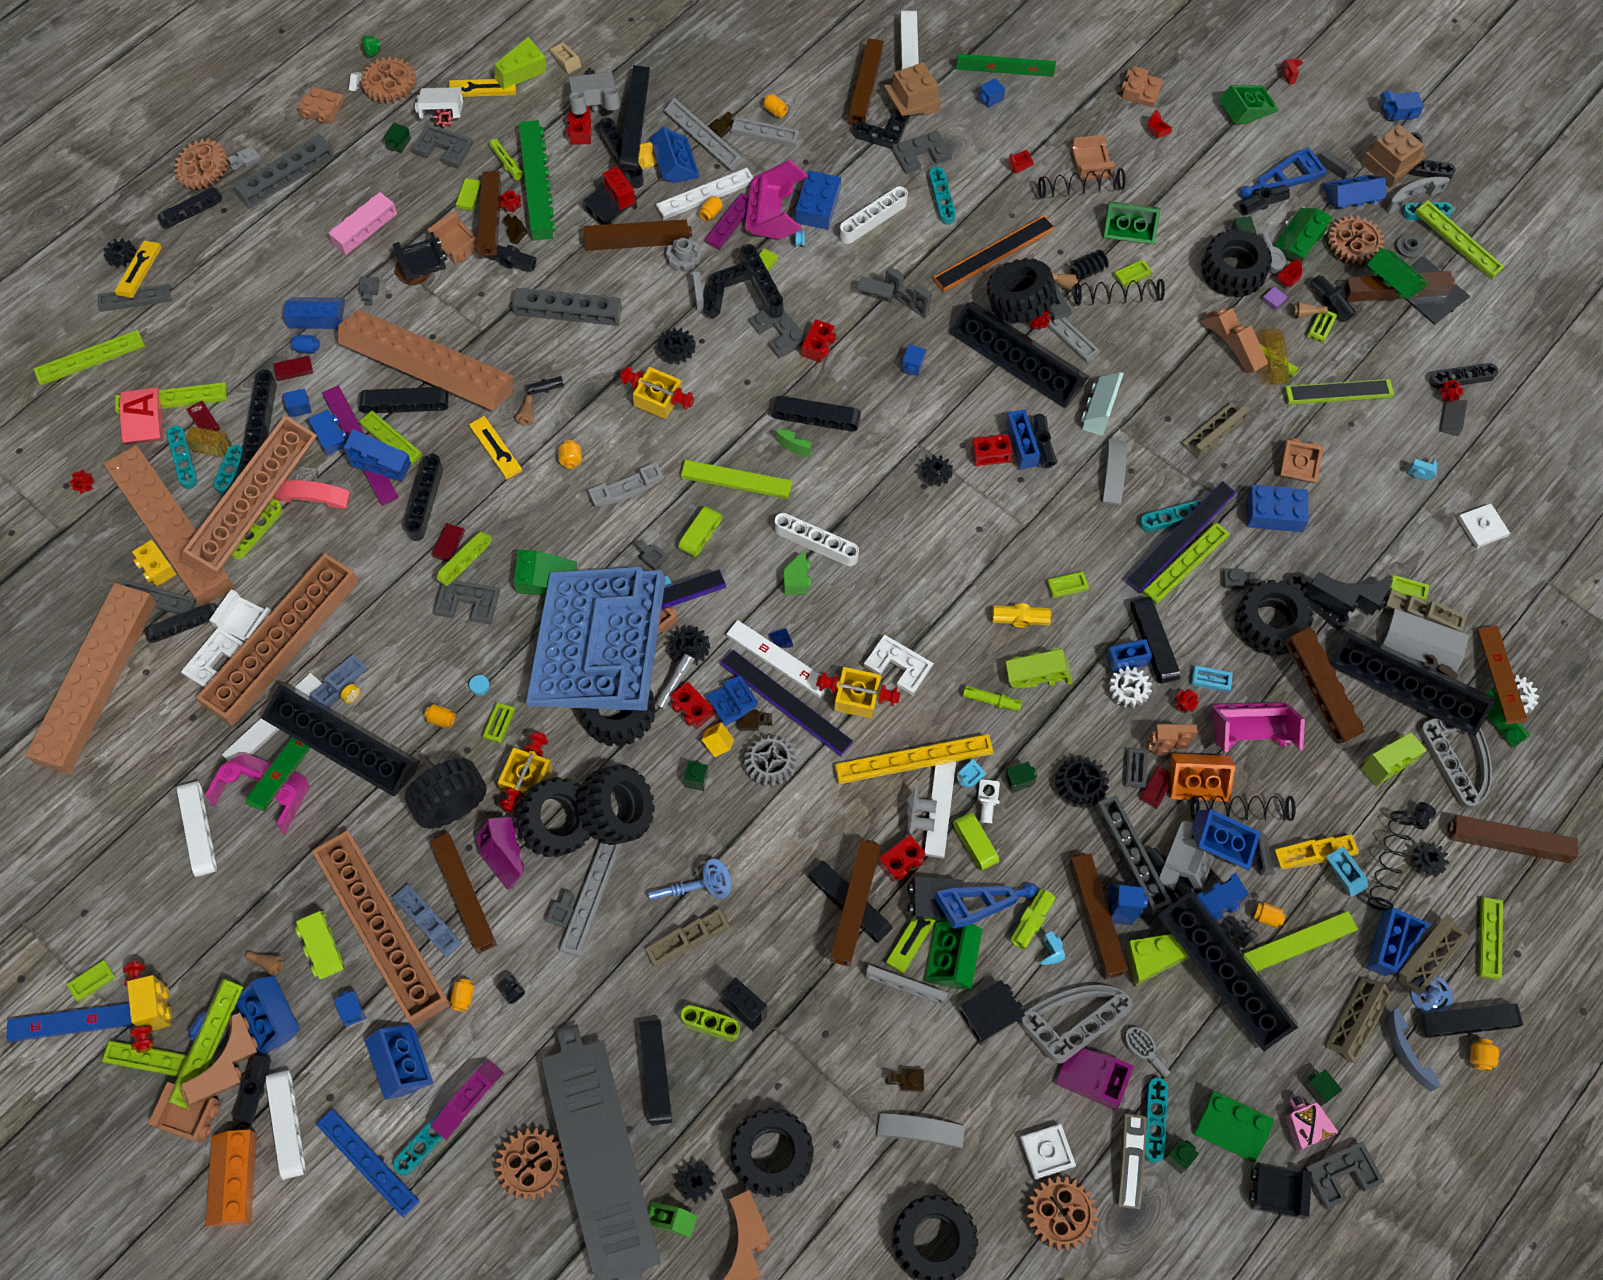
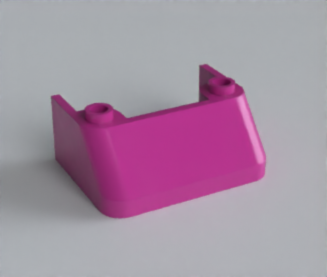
M791 160L755 176L751 181L745 229L749 233L782 239L802 229L786 213H781L782 199L789 197L793 193L794 183L807 178V174Z
M1282 702L1213 705L1212 716L1216 742L1224 752H1228L1229 748L1235 745L1237 740L1273 739L1280 746L1294 744L1299 750H1303L1305 719L1291 705Z
M247 753L237 754L220 767L205 795L211 806L215 807L227 783L235 782L240 774L260 781L272 763ZM295 772L292 773L275 797L279 804L286 806L277 822L283 834H286L309 789L306 777Z

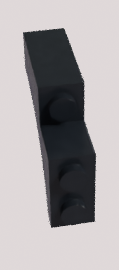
M1318 572L1310 583L1305 595L1344 617L1349 611L1354 612L1356 607L1373 615L1376 610L1380 611L1386 602L1383 599L1384 597L1387 598L1391 593L1392 588H1390L1393 580L1386 576L1384 579L1372 584L1356 585L1335 580Z

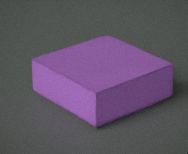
M1273 287L1263 296L1262 300L1276 310L1288 297L1276 287Z

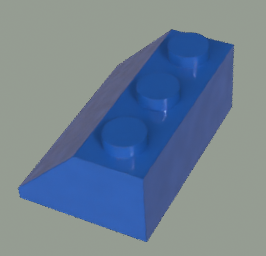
M662 127L650 138L656 162L659 165L660 174L663 179L677 183L696 179L700 176L687 137Z
M1369 174L1323 183V188L1330 204L1337 206L1338 209L1348 208L1350 204H1353V206L1364 205V202L1367 201L1369 203L1380 202V199L1386 198L1385 177Z
M291 297L285 301L283 315L288 329H338V325L343 322L345 298Z
M1212 809L1198 810L1192 827L1196 847L1241 868L1250 870L1261 832Z
M275 976L253 980L240 994L235 1008L242 1018L245 1017L248 1021V1032L250 1037L253 1036L257 1042L258 1048L256 1051L258 1056H263L289 1042L300 1031L298 1022L295 1020Z
M411 1024L378 1029L365 1040L385 1100L403 1097L433 1083L415 1028Z

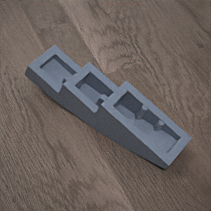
M351 655L324 678V683L314 690L310 697L330 708L340 699L342 690L346 686L354 684L367 666L356 656Z
M409 884L392 897L446 958L462 945L457 936Z

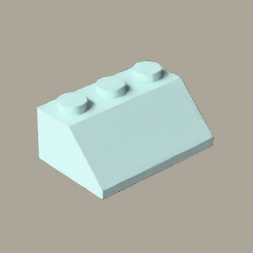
M1119 372L1099 378L1098 383L1093 384L1091 393L1094 395L1093 398L1089 397L1086 405V408H1089L1088 412L1084 411L1081 422L1084 425L1082 430L1103 436L1124 373Z

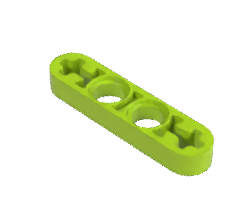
M273 499L259 518V520L265 519L266 523L262 526L254 525L249 532L254 533L253 538L243 540V543L238 547L240 551H235L232 555L233 559H242L281 516L283 508L278 500Z
M480 531L440 569L437 574V581L446 586L451 584L487 549L491 542V536Z

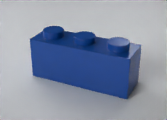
M1026 409L1008 412L1005 425L1019 469L1037 467L1040 453Z

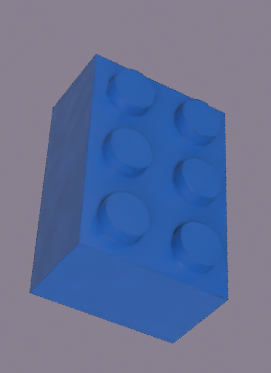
M808 170L807 178L805 179L797 204L795 222L829 230L841 191V177Z
M1252 484L1247 494V527L1292 532L1304 531L1309 522L1308 489Z

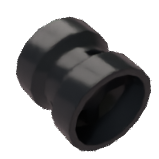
M1419 802L1415 807V812L1412 813L1417 819L1416 824L1413 826L1426 830L1430 824L1429 820L1433 819L1436 815L1435 808L1428 803Z
M1244 920L1239 922L1229 932L1232 938H1236L1239 941V945L1243 949L1258 935L1254 930H1250L1247 927V923Z
M514 975L507 976L496 987L500 993L505 995V1000L508 1004L515 1003L526 992L522 986H518Z

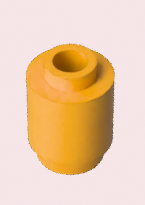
M775 94L765 97L763 103L766 110L776 117L782 118L785 116L788 106H786L783 100Z
M710 196L700 207L699 216L707 222L713 220L723 208L721 199L717 196Z
M433 704L426 709L425 718H427V723L442 728H451L454 724L456 713H453L450 709Z
M1258 903L1253 915L1257 922L1274 928H1278L1279 925L1282 926L1286 917L1282 908L1267 903Z
M459 979V982H454L450 999L451 1009L467 1012L468 1007L471 1006L475 986L471 984L470 980Z

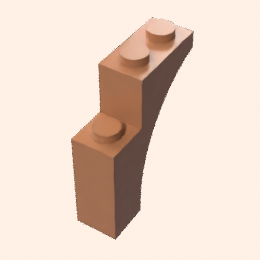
M1224 307L1205 314L1206 317L1201 320L1203 327L1216 332L1226 341L1240 361L1245 373L1255 372L1269 364L1252 326L1240 325L1233 308L1225 309Z
M240 1013L233 1015L229 1020L227 1043L219 1059L204 1073L182 1083L179 1087L187 1108L239 1085L242 1077L237 1066L234 1067V1064L252 1057L258 1048L255 1038L253 1036L250 1037L248 1032L249 1024L245 1017L242 1018Z
M748 1190L729 1199L738 1226V1247L732 1267L723 1280L760 1279L761 1273L752 1251L755 1250L756 1253H760L768 1249L767 1244L771 1243L751 1192Z

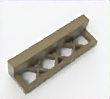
M1231 402L1186 439L1182 446L1196 459H1199L1246 420L1251 409L1246 405L1239 409ZM1231 409L1235 414L1227 417V412ZM1216 421L1224 422L1219 427H1215ZM1204 431L1212 432L1206 438L1202 434ZM1192 441L1200 442L1196 445L1195 449L1189 444Z
M1447 914L1400 971L1399 983L1420 996L1425 992L1468 938L1467 933L1453 926L1454 918ZM1453 932L1460 938L1458 941L1448 942L1447 935ZM1446 947V956L1436 957L1435 950ZM1435 962L1436 968L1433 971H1424L1423 965L1425 963ZM1423 977L1424 983L1420 988L1411 983L1413 978Z
M1362 977L1325 1045L1330 1050L1342 1053L1348 1062L1356 1063L1392 995L1385 983ZM1366 985L1374 987L1372 992L1363 994ZM1364 1002L1363 1008L1355 1012V1005ZM1354 1019V1025L1345 1029L1346 1022ZM1345 1036L1346 1040L1342 1047L1335 1045L1337 1039Z

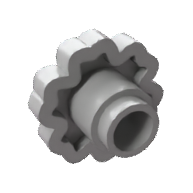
M680 238L679 240H674L673 245L667 247L666 257L669 260V265L674 269L682 268L684 271H688L689 269H694L695 264L700 263L702 252L699 249V244L692 239Z

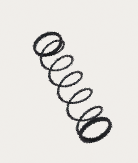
M1123 168L1117 170L1115 180L1108 169L1103 171V173L1108 171L1111 174L1115 191L1116 180L1120 190L1125 188L1126 177ZM1093 171L1088 172V174L1093 173L1095 175L1099 187V192H1101V180L1103 173L1101 174L1099 182L1096 174ZM1120 171L1122 173V187L1120 183ZM1074 173L1073 175L1076 174V175L1079 176V178H1080V180H1081V183H1082V186H1083V192H1084V194H1085V185H1086V179H1087L1088 174L1086 175V178H1085V181H1084V184H1083V181H1082L1080 175L1077 174V173ZM1059 174L1054 181L1053 188L1051 182L1046 176L1039 177L1038 192L1040 198L1044 199L1046 196V183L1044 178L1048 180L1051 187L1052 196L1054 198L1055 183L1059 176H1061L1064 179L1069 196L1070 184L1073 175L1070 178L1068 186L1065 178ZM1041 181L1043 186V195L1041 190Z
M1159 278L1156 285L1151 279H1148L1143 286L1142 293L1138 283L1135 280L1131 281L1135 282L1138 286L1141 302H1143L1144 288L1148 281H1151L1155 287L1157 301L1164 299L1165 285L1163 279ZM1119 281L1114 282V284L1112 285L1110 295L1108 293L1106 285L1103 282H1099L1095 288L1094 296L1092 295L1091 289L1087 283H1083L1082 285L1076 283L1074 287L1075 304L1077 306L1081 304V288L1084 284L1087 285L1089 288L1093 305L1095 301L1097 287L1099 284H1103L1107 292L1108 303L1110 304L1112 289L1115 283L1120 284L1124 294V300L1126 303L1127 293L1131 282L1128 284L1126 295L1124 288Z
M1193 795L1191 798L1190 811L1193 821L1196 818L1194 811L1195 802L1196 814L1200 810L1199 797L1204 800L1206 808L1209 809L1206 800L1201 795ZM1217 795L1210 807L1212 809L1217 797L1221 798L1225 805L1227 817H1229L1233 800L1236 797L1240 798L1244 806L1246 821H1248L1251 801L1253 798H1258L1262 804L1264 820L1266 821L1268 805L1272 798H1277L1282 808L1283 821H1285V814L1288 821H1293L1296 813L1293 796L1286 798L1284 808L1280 799L1277 796H1272L1266 805V809L1262 800L1258 796H1253L1246 810L1245 803L1240 796L1236 795L1231 800L1229 809H1227L1224 799ZM1290 800H1291V805H1292L1291 818H1290V815H1289V801H1290Z
M1405 811L1391 812L1390 818L1392 820L1388 822V828L1393 835H1389L1383 840L1385 847L1389 851L1379 856V861L1385 868L1379 869L1374 873L1375 879L1381 885L1371 888V897L1367 899V904L1370 907L1380 911H1386L1394 907V905L1387 899L1373 897L1372 890L1376 887H1386L1397 891L1398 888L1382 884L1376 877L1377 872L1390 870L1398 874L1403 873L1399 869L1385 866L1381 861V856L1386 853H1394L1398 856L1407 857V854L1389 849L1385 844V840L1391 836L1412 840L1407 835L1393 832L1390 828V823L1395 821L1401 825L1411 826L1416 824L1417 821L1414 815ZM1401 814L1410 818H1395L1393 815ZM1398 819H1405L1413 822H1405ZM1375 900L1379 904L1389 908L1379 907L1377 905H1374L1370 901Z

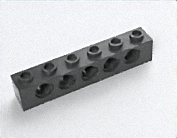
M320 134L312 137L233 185L237 196L248 209L252 208L334 158L332 148Z
M516 288L513 310L516 316L619 326L622 303L621 298Z
M1117 795L1098 802L1095 810L1135 887H1143L1144 895L1148 896L1147 907L1145 908L1149 916L1151 917L1162 912L1172 902Z

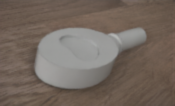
M1266 231L1262 232V240L1266 242L1272 256L1269 271L1278 274L1284 269L1286 264L1285 255L1279 248L1273 246Z
M1130 1028L1125 1034V1044L1128 1050L1138 1059L1149 1060L1166 1078L1171 1072L1159 1057L1155 1055L1156 1046L1153 1038L1141 1028Z

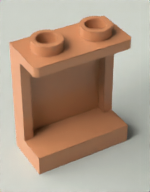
M1106 135L1073 139L1071 152L1077 174L1080 175L1082 180H1085L1086 175L1090 171H1093L1098 179H1100L1105 169H1108L1113 175L1115 164L1114 161H1110L1105 145ZM1105 171L1102 178L1111 177L1108 171ZM1089 173L1086 180L1096 179L1093 173Z
M455 211L427 229L429 238H431L430 232L434 233L435 238L439 237L442 245L440 250H444L446 256L455 265L479 250L477 244L478 234L474 235L460 221L459 214Z
M167 1082L148 1124L154 1128L202 1144L204 1139H207L210 1134V1125L213 1118H216L220 1112L221 1102L211 1097L191 1106L189 1110L167 1102L175 1085Z

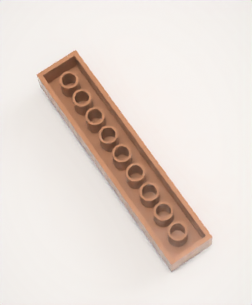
M358 309L338 325L339 344L435 386L442 387L444 390L490 410H496L512 394L514 376Z
M284 415L184 548L179 561L214 581L311 449L317 435Z
M137 445L103 463L200 607L209 604L235 588L223 569L216 579L212 581L179 561L182 551L197 531Z
M324 553L200 692L196 699L201 706L233 727L359 583L355 572Z
M114 583L25 754L34 764L68 775L71 774L157 602L150 593Z
M349 830L312 850L313 855L412 1027L415 1028L449 1007V1001Z

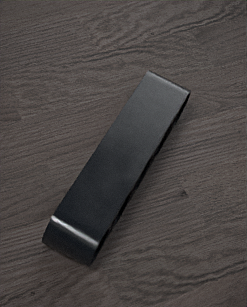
M603 118L599 122L601 138L620 168L623 136L611 118ZM639 162L637 171L620 169L632 188L643 186V170Z
M743 245L740 249L741 263H748L753 268L754 273L750 280L768 314L773 318L781 317L784 313V304L778 288L754 245Z
M442 387L363 390L360 392L359 411L368 414L370 411L375 413L444 411L448 409L449 391L444 390Z
M776 396L771 416L778 420L854 432L858 430L861 411L853 407Z
M429 454L423 460L405 522L407 534L413 541H419L425 536L443 473L441 460L436 454Z
M1148 596L1131 600V611L1142 640H1147L1152 654L1150 662L1158 682L1164 684L1179 680L1180 670L1152 598Z
M821 860L807 873V877L843 911L849 884L825 861ZM867 902L860 929L873 941L879 943L893 927L887 919Z
M1516 1003L1434 1012L1418 1016L1423 1038L1512 1029L1524 1025L1519 1006Z
M661 1019L641 1021L639 1024L651 1126L672 1123Z

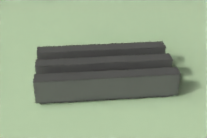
M1128 748L1125 787L1146 788L1148 750ZM1132 753H1135L1133 781H1130ZM1139 754H1142L1141 782H1138Z

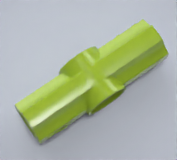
M1040 889L1031 906H1028L1020 920L1021 923L1010 940L1016 947L1026 950L1034 934L1039 931L1047 917V912L1056 898L1051 892Z

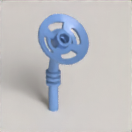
M710 859L703 868L704 879L686 884H675V886L672 884L668 888L648 892L649 900L670 895L675 897L676 894L677 896L680 893L684 895L685 892L707 887L714 897L723 899L729 895L731 890L730 875L721 861ZM713 865L715 868H709L708 866Z
M1438 976L1430 984L1431 988L1421 996L1410 990L1413 1004L1424 1014L1448 1011L1451 1007L1453 1000L1452 991L1449 985ZM1418 977L1413 984L1418 987L1424 981L1423 977ZM1435 981L1441 983L1446 991L1443 992L1442 988L1435 984ZM1423 996L1425 999L1423 1004L1420 1002L1419 997ZM1447 999L1445 1006L1438 1009V1006Z

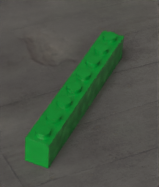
M539 120L519 122L533 241L553 239V231H556L555 221H551V218H554L553 207L549 205L553 204L551 193L548 194V190H551L550 180H546V177H549L548 166L545 167V164L548 163L547 154L543 153V150H546L545 140L541 138L545 137L544 128L540 127Z

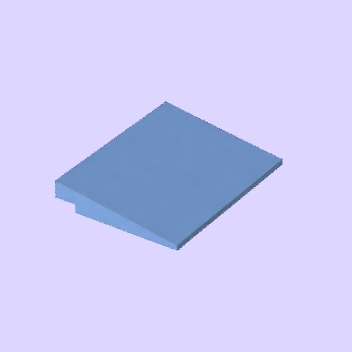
M641 567L550 572L526 701L527 706L647 711L665 586V577L662 570L643 571Z

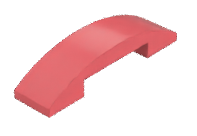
M289 480L286 481L274 499L284 502H292L293 499L327 503L328 507L347 509L351 493L343 488L325 483Z

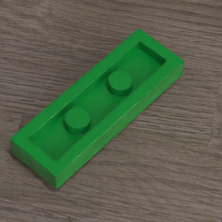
M1494 689L1489 690L1486 694L1494 697L1495 701L1487 716L1514 748L1531 735L1521 722L1506 724L1497 693Z

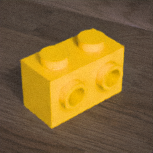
M152 539L132 551L136 557L133 559L134 563L139 569L144 568L145 572L142 574L149 583L153 581L156 587L177 575Z

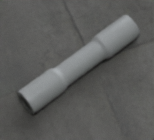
M687 654L683 655L669 683L655 702L656 705L666 709L670 702V695L674 693L683 676L688 672L695 660Z

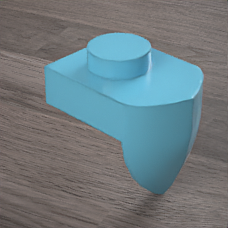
M1435 457L1431 464L1415 459L1409 468L1408 474L1425 480L1436 478L1438 467Z
M973 759L957 773V780L960 786L970 789L987 773Z
M1053 931L1045 934L1043 942L1051 956L1041 961L1040 964L1049 965L1065 960V953L1062 948L1063 943L1059 936H1055Z

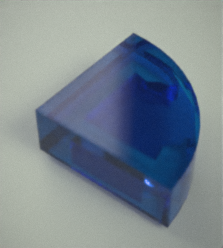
M787 628L768 634L769 639L776 646L782 648L793 647Z

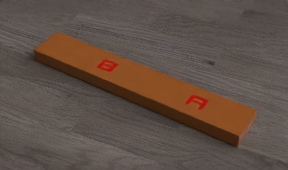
M1498 625L1478 628V635L1506 724L1527 722L1525 709Z

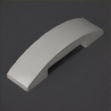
M1430 177L1408 184L1394 196L1387 209V213L1389 214L1403 208L1407 199L1427 192L1429 196L1443 192L1450 181L1449 178Z
M1109 439L1102 503L1121 505L1126 471L1127 441Z
M657 462L640 468V473L608 486L606 483H603L588 491L595 506L609 505L648 490L664 479Z
M880 1114L877 1136L938 1143L941 1146L963 1149L965 1126L916 1116Z

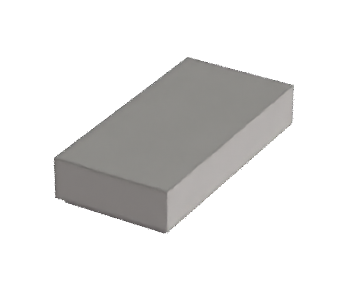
M698 271L693 272V284L697 311H703L704 300L700 273Z

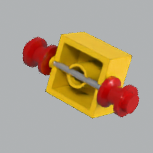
M631 367L622 370L620 375L622 384L632 383V387L636 389L633 393V402L637 408L667 419L673 407L678 403L682 404V408L685 410L688 407L691 408L694 403L693 393H682V380L651 367L648 368L644 376L641 371L637 373L632 372L633 369Z
M843 667L840 681H838L837 674L832 678L827 677L826 672H823L822 675H818L816 682L819 691L827 688L831 690L832 694H835V690L838 689L834 711L873 719L877 698H879V704H882L883 701H888L894 707L895 703H899L901 692H897L898 687L888 690L883 684L880 692L879 687L882 675Z
M541 732L531 733L529 738L532 741L530 745H525V751L516 748L512 749L498 780L500 791L507 794L506 799L500 800L499 803L503 811L513 813L514 810L519 808L516 806L518 799L522 798L521 794L525 790L549 778L553 767L549 759L542 757L544 752L541 750L542 746L548 745L549 742L545 734Z
M131 961L127 963V966L123 967V973L128 974V979L124 981V985L128 987L131 1021L137 1026L130 1031V1036L135 1037V1043L131 1045V1049L136 1050L137 1053H144L150 1051V1048L154 1046V1041L149 1040L148 1036L153 1032L152 1030L171 1026L170 1019H172L173 1015L167 1000L170 998V991L168 986L164 985L155 976L142 977L141 972L145 970V965L141 964L140 961Z

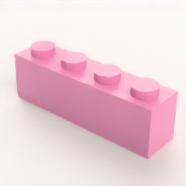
M379 192L328 232L332 244L347 255L397 215L395 205Z

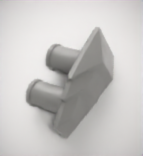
M917 787L910 794L906 804L908 810L907 831L912 837L913 831L916 829L934 832L935 819L920 818L915 814L918 811L936 813L937 800L919 799Z

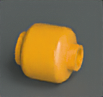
M572 440L563 442L558 448L559 463L567 469H574L576 466H579L582 463L581 446Z
M1479 1038V1042L1471 1044L1469 1061L1474 1065L1475 1069L1492 1071V1068L1498 1066L1499 1048L1492 1044V1040Z

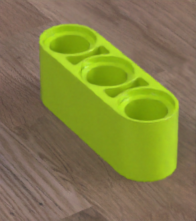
M707 506L703 507L682 537L678 548L693 557H697L720 524L723 515Z
M972 812L953 821L956 832L980 871L1000 862L996 850Z
M692 1005L686 1006L681 1011L682 1023L688 1029L729 1042L737 1040L740 1036V1025L733 1018ZM688 1013H694L697 1017L694 1021H687L685 1016ZM709 1019L716 1021V1025L712 1028H708L705 1025ZM728 1026H734L737 1030L734 1034H727L725 1029Z

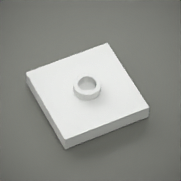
M1492 504L1461 514L1457 518L1476 548L1510 535V532Z
M1061 1124L1020 1137L1034 1180L1076 1167Z

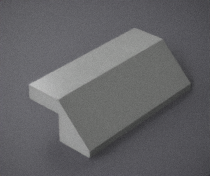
M1395 608L1382 644L1408 657L1427 662L1428 664L1430 662L1425 658L1431 654L1436 657L1439 665L1443 663L1457 673L1465 655L1469 634Z

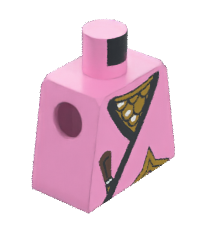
M1301 1095L1289 1100L1295 1112L1286 1116V1122L1296 1152L1338 1133L1318 1103L1306 1106Z

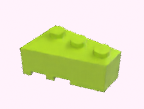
M527 37L494 64L495 80L504 90L514 84H519L546 73V57L532 40Z
M1055 648L1049 650V652H1036L1030 654V656H1017L1006 661L1009 683L1013 689L1037 687V683L1046 682L1049 683V686L1055 685V682L1066 681L1067 684H1073L1070 664L1063 649Z
M1412 732L1407 735L1402 734L1392 744H1386L1378 752L1368 756L1364 760L1365 764L1361 770L1377 787L1421 758L1427 750Z
M319 911L296 921L298 926H295L298 937L303 938L305 942L303 946L304 953L307 958L311 957L313 965L310 966L315 977L318 976L320 980L346 969L338 946L333 939V932L326 922L325 911Z
M1172 934L1131 940L1125 947L1135 987L1190 958Z

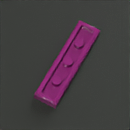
M743 193L738 196L705 238L706 244L718 250L723 247L746 217L749 196Z

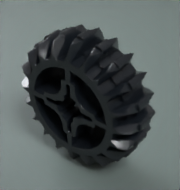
M1080 755L1077 760L1071 757L1069 761H1064L1063 766L1059 767V772L1055 776L1058 779L1055 781V786H1059L1057 793H1063L1061 799L1068 798V805L1074 802L1075 808L1079 804L1082 805L1083 809L1086 808L1087 804L1093 807L1095 802L1098 804L1101 798L1106 796L1105 791L1109 789V786L1106 784H1108L1109 778L1105 777L1107 771H1101L1103 768L1102 764L1096 765V759L1090 762L1089 756L1083 760ZM1078 770L1076 776L1067 778L1070 772ZM1097 786L1096 791L1086 794L1088 788Z

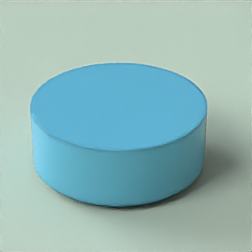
M483 675L474 676L469 683L472 693L478 696L486 694L490 688L488 679Z

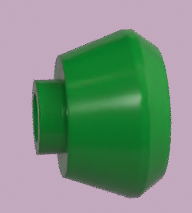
M363 35L361 40L367 57L372 58L379 53L378 49L381 48L379 39H375L374 36Z

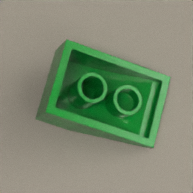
M1230 85L1219 98L1223 109L1228 112L1231 121L1235 124H1247L1276 113L1279 110L1263 85Z
M518 550L514 579L516 593L546 595L550 572L576 571L577 561L540 551Z

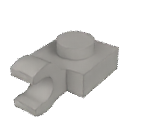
M251 145L237 152V156H230L228 161L231 163L230 167L233 170H237L243 165L248 168L260 162L261 158Z

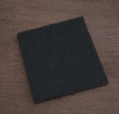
M1425 257L1411 266L1418 273L1440 272ZM1455 283V287L1450 295L1421 296L1404 299L1435 325L1469 299L1470 295Z

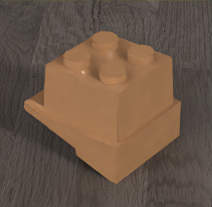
M924 62L895 72L892 84L884 85L886 92L901 116L940 112L941 100L938 97V84Z
M1399 124L1376 140L1372 149L1366 152L1361 164L1375 176L1385 177L1386 186L1392 188L1426 157L1422 152L1424 144Z

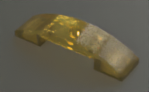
M1262 329L1263 343L1266 344L1269 360L1268 373L1270 384H1288V355L1283 333L1280 329Z

